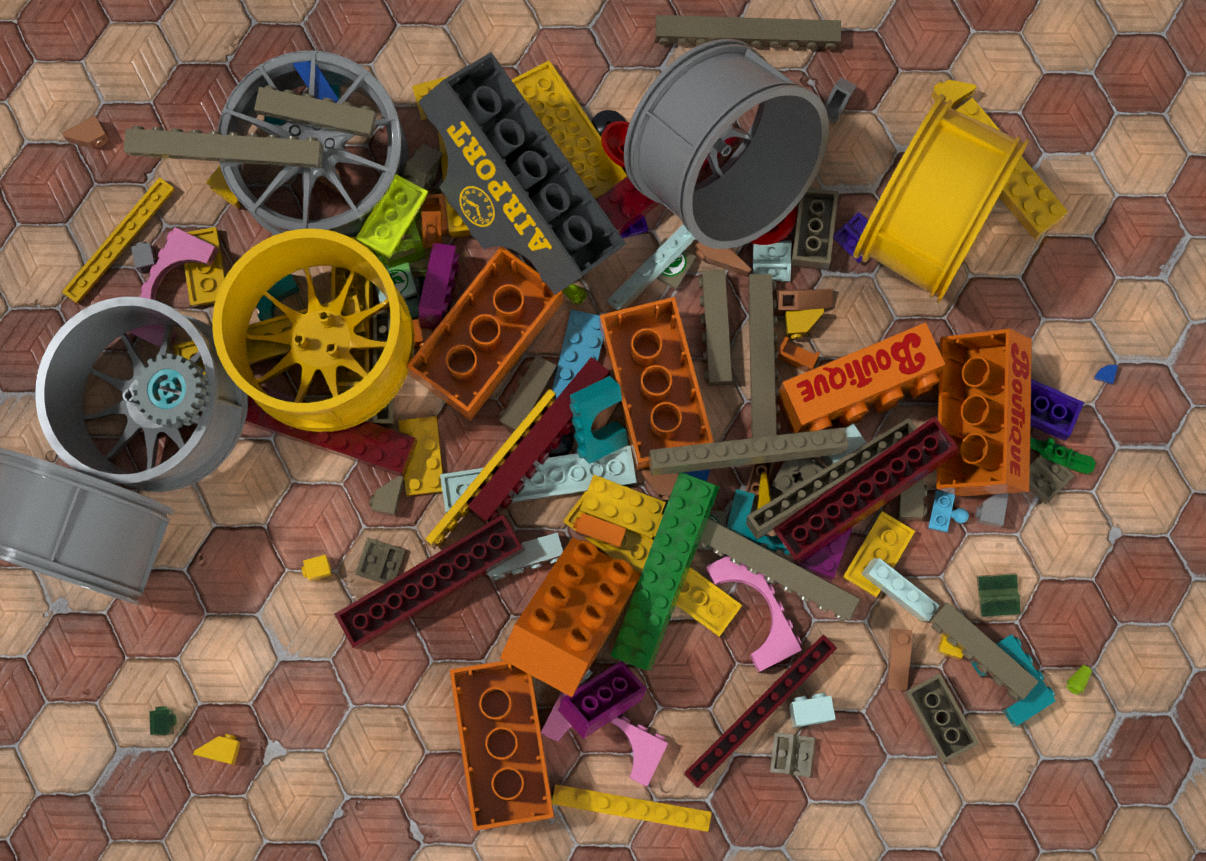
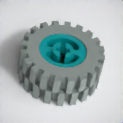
M160 354L156 356L157 360L149 359L147 361L149 366L142 365L139 370L143 373L141 376L136 374L134 380L138 381V385H133L132 391L137 392V395L133 396L134 402L140 403L136 406L138 411L143 412V416L151 420V422L166 427L181 428L182 424L187 426L193 424L191 419L198 420L201 417L198 412L206 411L207 407L203 406L204 402H210L211 398L206 395V392L211 391V386L205 383L209 381L207 375L202 374L204 372L202 367L197 366V363L174 354H167V356ZM160 385L181 391V394L177 395L159 389Z

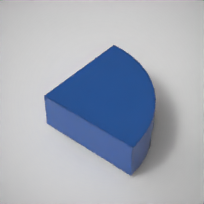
M1118 365L1104 366L1095 374L1094 380L1112 385Z

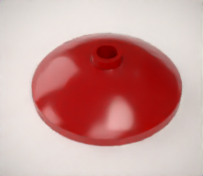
M616 121L610 123L604 129L601 143L607 156L614 163L625 168L624 145L630 123Z

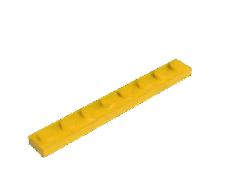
M159 177L63 289V294L76 304H79L167 201L175 189Z
M556 784L552 800L553 805L709 831L711 812Z

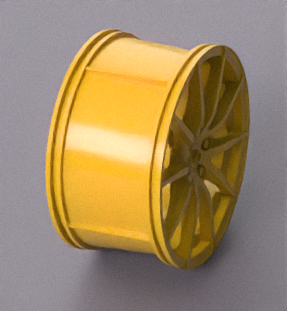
M943 94L937 98L906 149L868 220L853 253V257L856 259L862 256L863 262H867L870 257L929 292L930 298H933V296L938 297L936 301L938 303L941 302L1030 141L1026 138L1025 142H1022L1019 135L1017 138H1014L951 109L953 101L948 100L946 102V96Z
M309 228L286 231L267 238L252 247L233 265L222 282L216 297L212 319L213 338L222 366L234 383L252 397L258 406L267 414L288 426L312 432H332L356 426L367 421L385 408L399 392L407 378L409 370L406 366L414 356L415 346L414 327L410 311L380 260L364 245L346 235L324 229ZM336 266L350 270V275L340 295L328 307H322L317 299L309 267ZM304 269L308 284V312L301 314L287 307L267 291L282 278ZM357 273L373 282L386 297V300L373 308L348 316L341 315ZM263 295L287 315L292 323V328L289 331L277 335L247 334L252 313ZM390 306L391 319L387 342L369 340L354 333L355 327L362 321H367ZM246 341L291 345V350L271 371L256 379L248 361ZM371 348L384 350L373 369L367 374L350 354L351 349ZM300 364L302 367L301 384L295 402H286L270 397L261 387L262 384L288 370L293 365ZM344 366L356 372L363 379L354 387L339 395L336 371L339 367ZM321 370L333 398L319 402L302 403L316 371Z

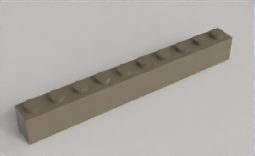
M656 15L655 43L660 45L677 43L680 46L696 44L699 46L718 39H735L745 42L753 48L770 46V48L775 49L780 47H788L790 49L807 47L810 50L817 48L835 50L839 48L841 43V20Z
M133 126L132 129L126 128L123 152L129 156L322 168L324 145L318 141V138L313 137L299 140V137L287 136V139H282L277 135H268L267 138L253 133L248 134V136H241L240 133L229 132V135H221L222 133L218 131H210L209 134H205L200 130L183 132L182 129L172 128L171 131H164L163 128L152 127V130H144V127Z
M749 274L748 279L752 438L780 434V422H776V416H779V404H776V398L779 397V386H775V380H778V368H775V362H778V351H774V345H777V333H774V327H777V316H773V310H776V298H773V292H776V281H772V274Z
M909 418L749 514L746 520L747 527L756 539L761 538L917 428Z
M845 428L653 449L650 450L648 459L651 476L845 454L848 442Z
M708 518L699 545L705 548L709 545L714 548V553L722 557L726 554L731 557V562L739 566L743 563L748 566V571L756 575L759 572L765 575L764 579L768 582L782 584L783 590L791 594L793 591L799 593V598L808 603L810 600L818 603L817 608L825 612L828 609L835 613L834 617L841 621H845V619L851 620L861 598Z

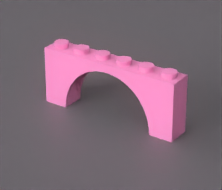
M174 227L173 231L171 230L167 236L165 247L161 248L158 254L159 259L156 265L154 264L150 270L148 281L141 288L142 293L140 297L156 301L158 286L169 271L185 263H202L212 266L219 249ZM148 325L129 332L161 347L165 326ZM172 332L171 346L177 336L174 332Z
M726 556L706 566L705 570L711 582L715 586L726 582H739L749 585L765 598L770 608L772 623L768 638L758 650L750 654V658L758 673L801 652L802 649L800 647L803 645L800 638L794 636L791 630L793 625L789 618L785 619L782 613L784 608L781 602L776 601L774 598V588L771 584H767L764 579L765 575L760 572L756 575L748 571V566L741 563L739 566L730 561V556Z
M563 692L560 693L541 731L543 735L558 743L563 735L572 727L558 711L563 697L567 695ZM620 715L619 718L616 717L610 723L624 732L632 746L633 768L629 778L647 787L668 743L665 742V737L657 733L653 736L647 733V728L639 724L635 727L629 724L631 720Z

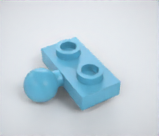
M936 491L928 529L947 533L950 518H954L957 523H965L969 518V514L964 508L952 510L955 499L954 494Z

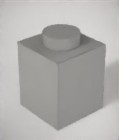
M139 242L136 246L131 247L135 268L139 273L150 271L152 266L156 265L154 248L150 242Z

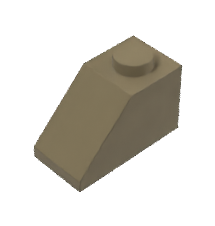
M403 476L396 477L377 489L375 495H371L369 506L372 507L371 510L373 512L396 517L404 484Z

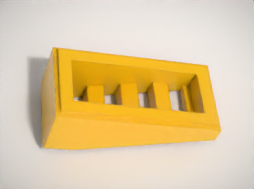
M764 471L761 472L757 510L771 502L768 477Z

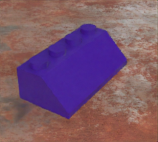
M1031 379L1030 426L1066 441L1073 431L1084 402Z

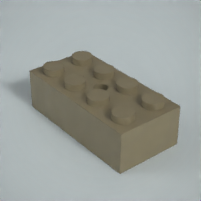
M809 188L798 203L791 265L828 270L831 262L839 191Z
M940 673L902 693L940 763H944L979 744ZM937 715L942 717V722L939 723L937 721Z

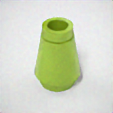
M573 283L562 290L573 304L577 303L578 305H581L588 295L585 288Z
M1082 665L1067 680L1066 688L1076 695L1084 692L1092 670Z

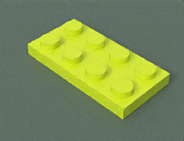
M396 174L386 194L373 208L356 237V241L391 258L426 199L428 191Z

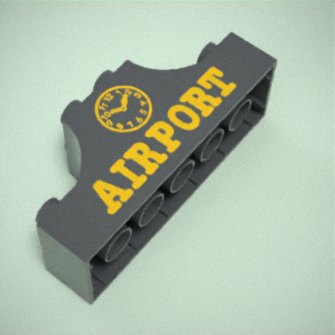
M492 52L442 80L418 101L425 111L428 120L435 125L442 135L447 150L448 171L444 182L439 188L447 197L448 203L457 211L469 228L473 238L479 242L484 250L493 246H502L522 254L532 262L539 272L542 281L556 295L626 245L621 235Z

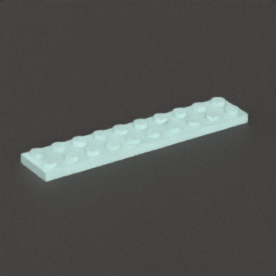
M631 445L624 446L590 464L584 458L581 459L578 453L548 458L543 465L539 464L536 468L537 473L531 480H526L523 484L525 487L519 495L515 494L511 500H513L512 503L585 492L588 490L593 475L622 486L634 485L637 482ZM484 468L440 474L446 513Z

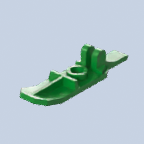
M1030 437V448L1037 450L1043 458L1076 472L1089 474L1094 471L1096 461L1093 457L1075 452L1072 448L1068 449L1058 445L1052 438L1041 441Z

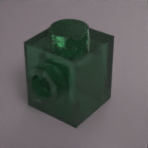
M167 706L155 707V711H149L150 735L174 734L177 718L172 710H167Z

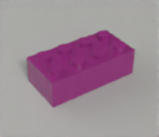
M433 243L419 304L420 327L436 329L449 313L447 311L448 307H451L452 304L451 293L455 290L456 280L454 279L455 275L458 276L459 254H456V246Z
M852 528L800 563L799 566L817 576L832 581Z
M620 661L577 688L573 697L569 695L563 697L558 711L584 739L641 702L647 688L623 661Z

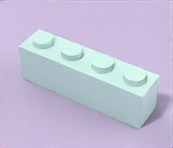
M558 533L523 542L522 544L526 550L488 572L489 577L499 580L505 578V574L511 572L513 575L523 573L525 568L531 567L532 570L543 567L542 564L546 562L555 564L563 552Z
M880 558L871 559L861 574L920 621H930L940 606Z

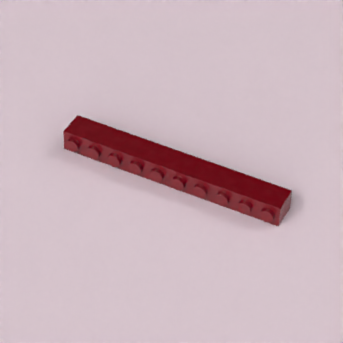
M823 634L683 775L697 789L837 647Z

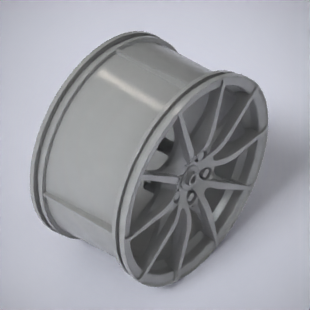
M735 39L709 41L687 51L672 62L655 79L643 95L632 116L625 138L624 164L626 173L637 190L651 200L663 204L679 217L685 228L701 244L716 249L738 247L759 238L774 228L794 209L805 195L819 171L826 152L829 137L828 114L823 102L816 94L794 83L770 65L762 55L747 43ZM759 104L749 132L732 127V123H735V120ZM730 137L745 138L731 158L719 169L717 152L721 153L722 156H727L732 149L724 140ZM707 157L713 174L695 185L699 171Z
M291 52L272 58L257 66L232 91L223 108L218 126V132H221V135H229V132L240 133L241 136H247L253 124L266 133L280 136L282 139H287V136L299 137V140L313 137L318 138V141L324 145L322 168L284 166L259 200L245 185L242 164L244 163L219 162L224 178L233 194L247 208L253 218L273 235L296 229L311 228L334 231L348 237H357L373 208L386 194L395 175L397 174L400 177L405 172L403 169L404 163L409 159L406 136L387 91L361 65L348 58L329 52ZM311 61L309 94L315 96L317 65L328 84L349 88L337 103L348 102L356 91L379 107L383 118L376 120L374 128L385 125L387 129L388 151L385 166L347 151L345 143L355 136L353 134L287 120L284 125L280 126L256 119L259 114L255 112L254 107L259 87L272 86L277 88V91L284 92V90L306 86L292 63ZM338 162L368 166L382 172L372 191L356 206L346 193L335 169V165ZM296 174H302L303 220L281 215L264 205L276 189ZM319 176H324L332 182L351 209L334 217L309 220L311 191L316 179Z
M125 296L103 300L83 309L69 319L48 345L42 357L36 380V409L42 431L53 450L66 464L80 473L113 484H123L134 489L149 492L182 489L199 482L214 472L227 459L236 446L245 424L248 409V395L229 377L218 357L214 344L213 328L200 320L181 314L166 304L142 297ZM164 325V338L158 355L167 356V354H170L173 326L185 329L196 344L199 351L190 360L197 363V365L203 360L205 373L209 378L206 384L211 386V391L206 392V395L211 398L210 402L205 401L204 406L207 409L205 412H202V416L198 420L191 419L193 423L198 425L187 442H185L179 428L166 427L151 422V420L143 416V412L138 411L136 406L140 403L134 402L133 396L137 395V392L132 391L133 385H138V381L134 380L136 374L141 376L143 372L139 369L144 363L126 332L142 326ZM119 336L124 341L133 362L134 375L130 380L115 379L92 369L103 350ZM89 373L107 380L123 392L122 397L124 400L101 412L84 415L83 399ZM160 385L159 389L177 395L181 394V391ZM125 414L128 422L124 433L113 449L104 456L92 441L85 422ZM143 429L148 458L147 470L139 473H130L114 465L111 461ZM161 432H165L178 445L180 450L170 459L155 467L158 435Z
M0 448V559L140 606L141 602L137 601V598L143 595L145 585L170 521L167 516L173 515L175 510L151 498L98 478L32 456Z

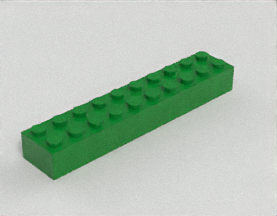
M685 473L678 474L611 657L646 671L652 669L720 486Z

